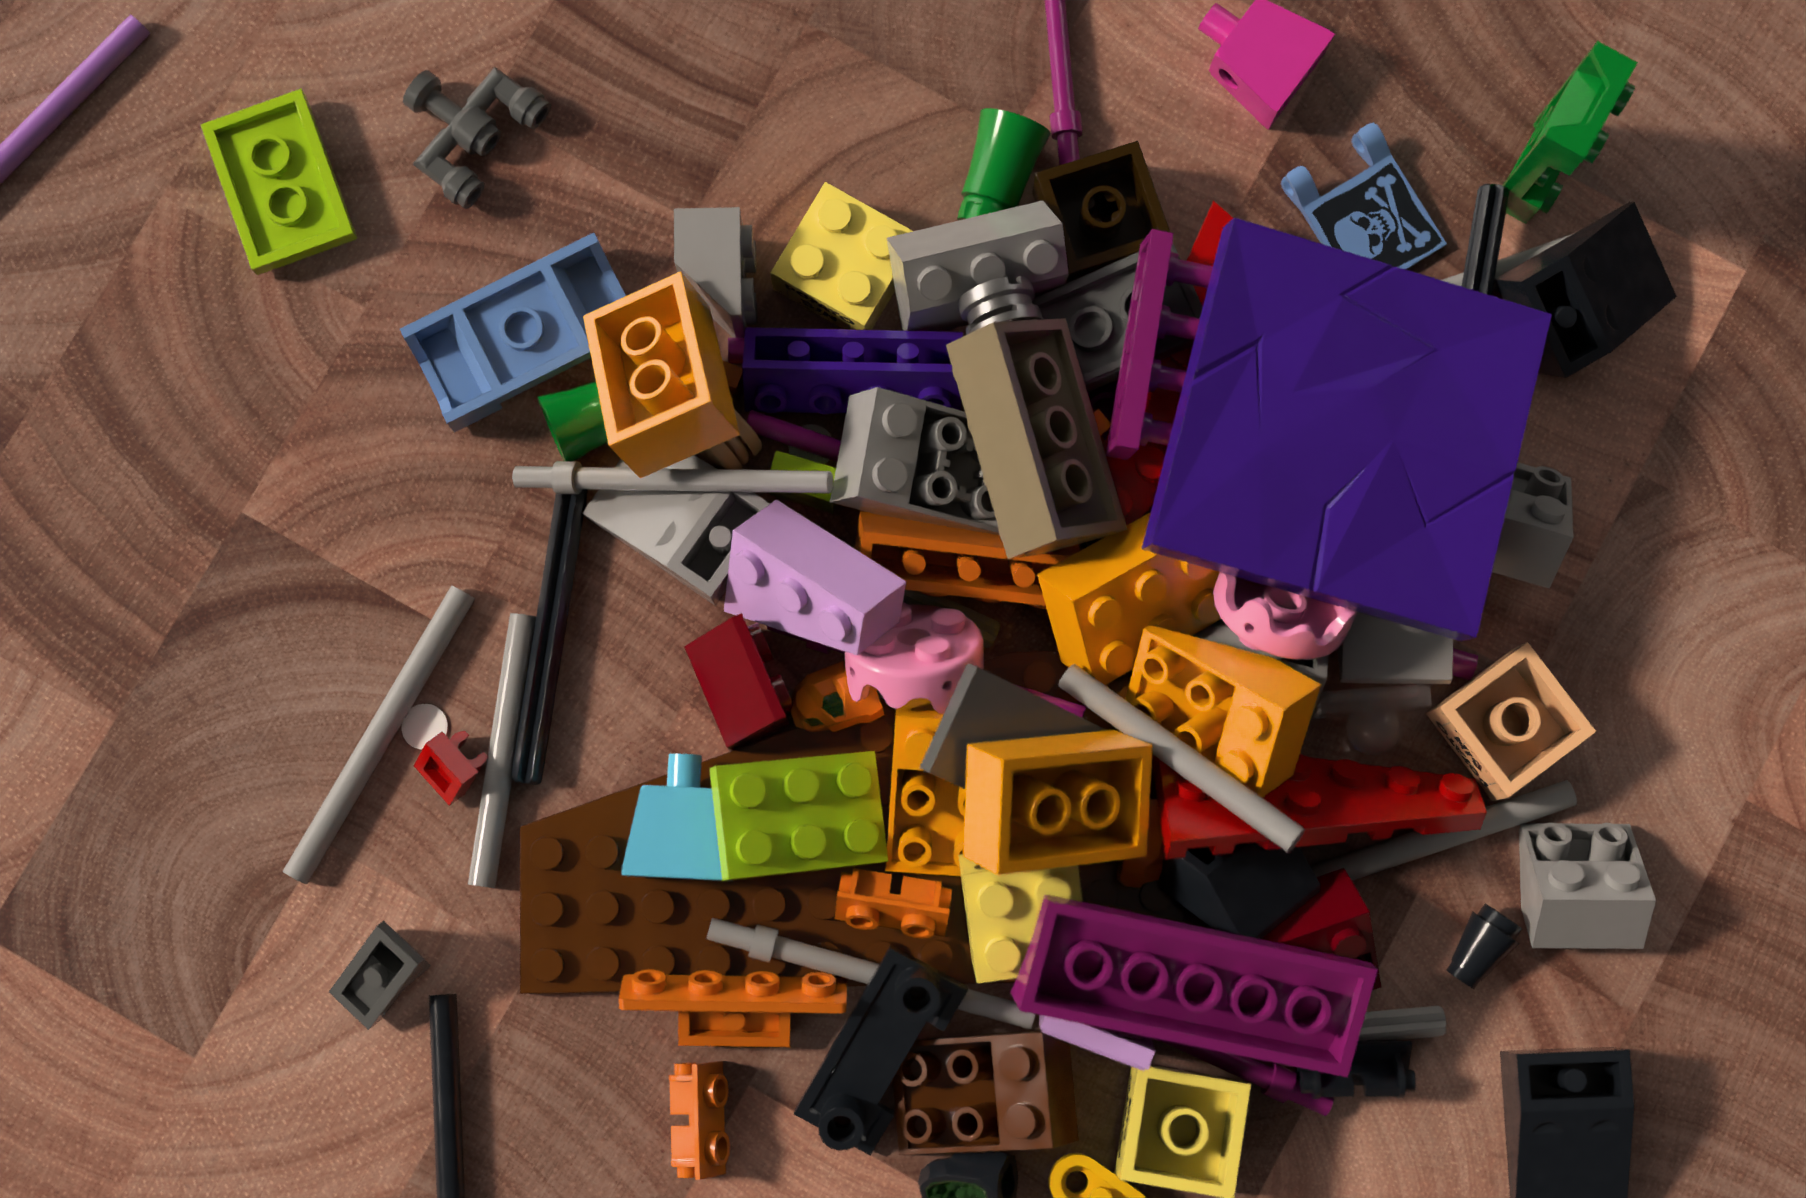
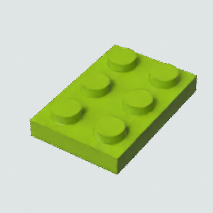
M302 89L200 124L250 267L256 275L358 239L308 99Z
M875 751L719 765L709 768L722 881L888 862Z

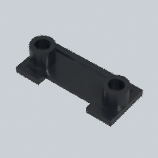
M890 945L794 1109V1115L818 1127L820 1138L829 1148L842 1151L855 1147L871 1156L893 1119L895 1112L879 1103L925 1023L929 1022L934 1027L945 1031L968 992V986L901 949ZM920 986L925 988L926 993L921 997H915L911 994L910 988ZM845 1116L850 1119V1122L841 1125L836 1122L835 1117Z

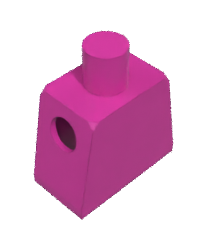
M1255 0L1241 19L1218 3H1215L1198 27L1199 31L1221 45L1210 65L1209 71L1211 75L1268 130L1326 54L1335 36L1329 29L1268 0Z

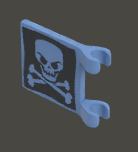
M1369 123L1362 127L1351 139L1356 152L1370 166L1368 169L1321 197L1312 176L1304 166H1298L1291 170L1281 181L1284 192L1302 212L1321 244L1402 269H1408L1447 244L1391 155L1386 139L1381 129L1375 123Z

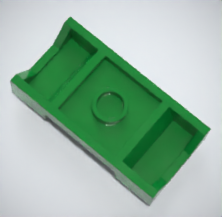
M1599 41L1594 44L1534 122V132L1507 180L1502 185L1509 190L1506 214L1524 224H1527L1539 210L1547 214L1563 188L1562 184L1556 182L1560 172L1570 176L1583 160L1590 164L1595 161L1610 135L1602 130L1605 121L1610 113L1617 117L1620 115L1636 88L1628 80L1638 62Z

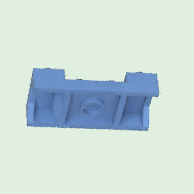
M593 232L400 328V331L436 396L446 423L454 432H457L502 409L500 403L590 359L591 354L583 315L619 300L626 295Z

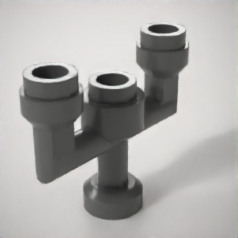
M496 67L490 71L468 97V103L463 109L441 93L440 78L429 70L421 72L414 78L403 97V104L414 113L429 110L448 124L447 128L442 129L412 165L442 186L444 197L465 209L470 208L479 199L485 184L468 167H455L446 160V157L456 145H459L471 155L478 153L482 157L488 155L495 148L500 140L501 131L496 128V120L485 113L494 100L497 98L508 106L511 117L521 125H527L531 129H536L540 126L551 109V103L545 100V96L534 87L520 86Z

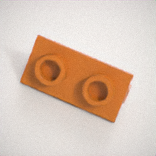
M853 868V873H841L835 920L845 921L849 926L862 930H872L878 926L899 929L905 935L913 938L924 939L930 938L933 935L945 937L952 889L941 887L942 881L903 876L901 894L898 895L889 893L892 874Z
M723 1061L696 1064V1062L674 1063V1074L669 1075L670 1115H689V1125L671 1126V1167H677V1178L695 1177V1180L724 1175L726 1174V1163L730 1155V1141L725 1132L724 1106L728 1099L729 1090L727 1079L723 1075Z

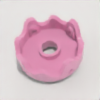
M1222 572L1219 573L1213 590L1214 604L1221 619L1245 646L1283 658L1310 660L1324 657L1334 652L1346 639L1357 615V611L1349 607L1343 608Z
M903 603L898 624L859 655L845 652V669L851 698L856 702L865 699L868 696L871 685L878 689L886 703L892 708H900L915 698H926L931 701V704L938 713L944 714L967 663L984 670V641L978 626L957 609L934 605H908Z

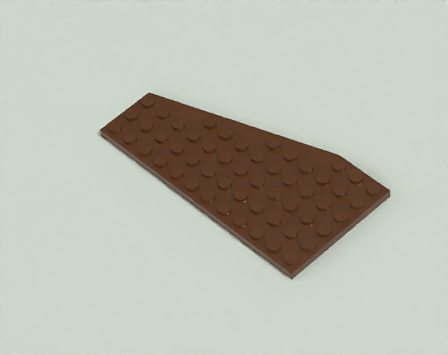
M1058 651L1009 652L984 661V670L1012 684L1085 706L1059 687V682L1068 667L1061 662ZM1133 670L1105 686L1125 699ZM883 697L880 698L884 715L872 722L860 723L836 732L831 730L810 732L798 727L705 760L701 765L700 788H711L709 768L714 766L875 751L887 845L896 708L890 707ZM1086 707L1083 719L1106 730L1119 731ZM844 711L832 716L835 718L844 715ZM1151 762L1150 799L1157 800ZM667 774L520 826V994L620 992L624 975L635 974L638 971L648 969L661 971L665 975H691L697 971L710 970L718 972L722 976H747L757 971H768L782 977H803L812 972H822L772 957L770 963L748 957L749 951L707 940L712 918L756 929L757 924L779 930L777 936L880 964L889 946L893 945L963 984L1015 983L1016 978L977 983L971 959L961 876L885 871L886 862L736 879L733 881L629 877L622 875V865L642 785L667 786ZM1118 860L1078 865L1082 902L1184 923V906L1161 890L1162 872L1159 880L1145 883L1137 889L1125 887L1117 880ZM853 868L892 874L889 893L898 895L901 894L903 876L942 881L941 887L952 889L945 937L933 935L930 938L924 939L913 938L905 935L899 929L878 926L872 930H862L849 926L845 921L835 920L841 873H853ZM847 979V987L867 986L865 983Z

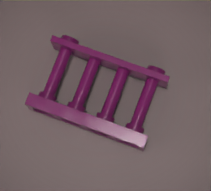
M1151 229L1140 244L1105 455L1107 457L1128 460L1139 449V446L1145 447L1147 442L1168 445L1173 423L1153 420L1152 413L1145 412L1148 392L1154 393L1156 388L1181 392L1186 371L1161 366V360L1154 359L1156 339H1163L1166 334L1195 340L1200 318L1171 313L1169 306L1162 305L1165 285L1172 286L1175 281L1208 288L1213 266L1180 260L1178 253L1171 252L1174 233Z

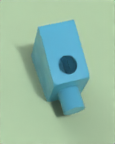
M669 754L667 786L642 785L622 865V875L629 877L722 881L712 788H700L701 755Z

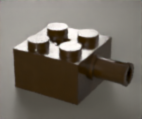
M1138 140L1035 173L1032 190L1035 202L1043 200L1063 224L1069 273L1066 283L1139 252L1140 244L1151 229L1170 232ZM1100 210L1103 217L1111 216L1110 222H1102L1100 218H1093V211Z

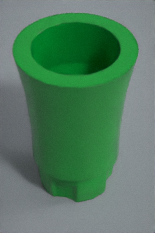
M995 108L981 109L970 168L961 192L964 199L961 203L957 220L1019 206L1034 165L1051 132L1040 123L1013 112Z
M596 381L566 391L537 396L542 413L563 461H577L592 450L608 443Z

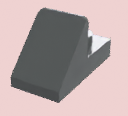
M382 921L370 934L329 993L369 1030L384 1017L403 990L427 971L431 965L385 921Z

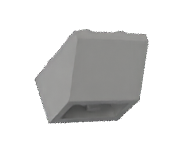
M740 207L674 209V263L677 273L681 271L709 305L715 322L731 337L744 338L745 327L747 325H757L756 292H754L753 278H747V273H756V242L753 240V226L743 225Z
M1517 462L1492 572L1550 589L1574 537L1571 477L1564 476L1550 467L1539 466L1535 468Z
M1520 824L1521 911L1532 948L1643 949L1656 898L1630 824Z

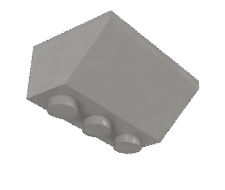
M1043 200L887 238L901 331H945L969 325V322L961 318L957 302L964 293L982 283L1007 277L1009 284H1018L1016 278L1024 276L1031 280L1035 297L1064 285L1069 274L1063 224Z

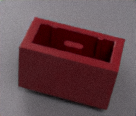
M741 613L731 617L684 646L725 745L730 752L790 727L785 714L790 712L793 703L780 673L769 677L764 663L774 659L758 623L747 626Z
M1345 868L1317 877L1321 884L1320 892L1261 939L1370 962L1378 969L1372 991L1382 987L1370 912Z

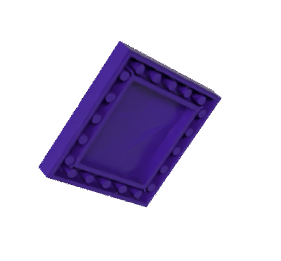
M1234 217L1222 229L1142 550L1343 608L1349 607L1357 612L1458 641L1477 638L1552 314Z

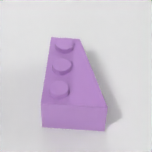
M776 499L733 530L724 612L733 615L742 613L745 619L854 655H859L899 623L906 581Z

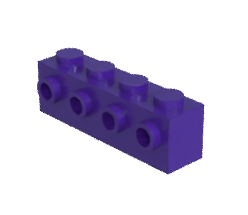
M745 327L742 365L745 411L846 414L850 395L876 387L961 411V396L953 376L946 345L963 337V332Z

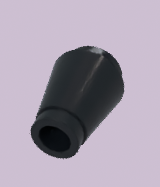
M1485 903L1478 914L1472 911L1451 959L1452 962L1446 971L1467 986L1475 989L1478 983L1520 944L1516 941V938L1523 928Z

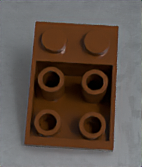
M1041 1029L917 1039L893 1078L899 1155L1050 1149L1079 1141L1070 1043L1043 1033Z

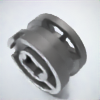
M1019 276L1016 278L1018 284H1009L1008 278L1002 277L982 283L964 293L959 298L957 305L961 318L969 322L966 334L992 322L1043 319L1040 308L1032 304L1035 292L1031 280L1027 277Z

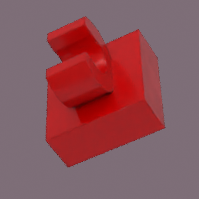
M466 731L457 732L450 739L443 732H440L425 743L413 765L449 806L466 794L488 758L487 754L482 752L474 759H467L460 752L459 749L469 737Z

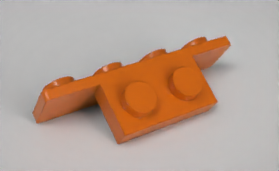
M648 969L623 976L619 994V1009L678 1011V1046L790 1047L791 1013H845L847 1011V979L834 977L825 972H812L803 977H782L768 971H757L747 976H722L720 973L710 970L697 971L691 975H665L661 971Z

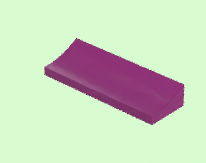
M1044 894L1027 953L1010 993L1022 1012L1348 1077L1378 969L1372 963Z

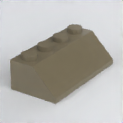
M1066 318L992 322L947 344L946 347L952 365L953 376L960 392L968 420V428L975 444L983 472V480L990 496L1007 559L1045 554L1128 530Z

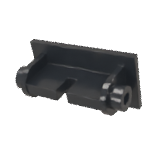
M1358 1041L1348 1077L1297 1067L1296 1079L1300 1082V1091L1302 1094L1311 1093L1312 1099H1320V1097H1354V1086L1362 1085L1365 1097L1396 1096V1098H1404L1405 1093L1415 1092L1416 1090L1414 1070H1409L1412 1041Z

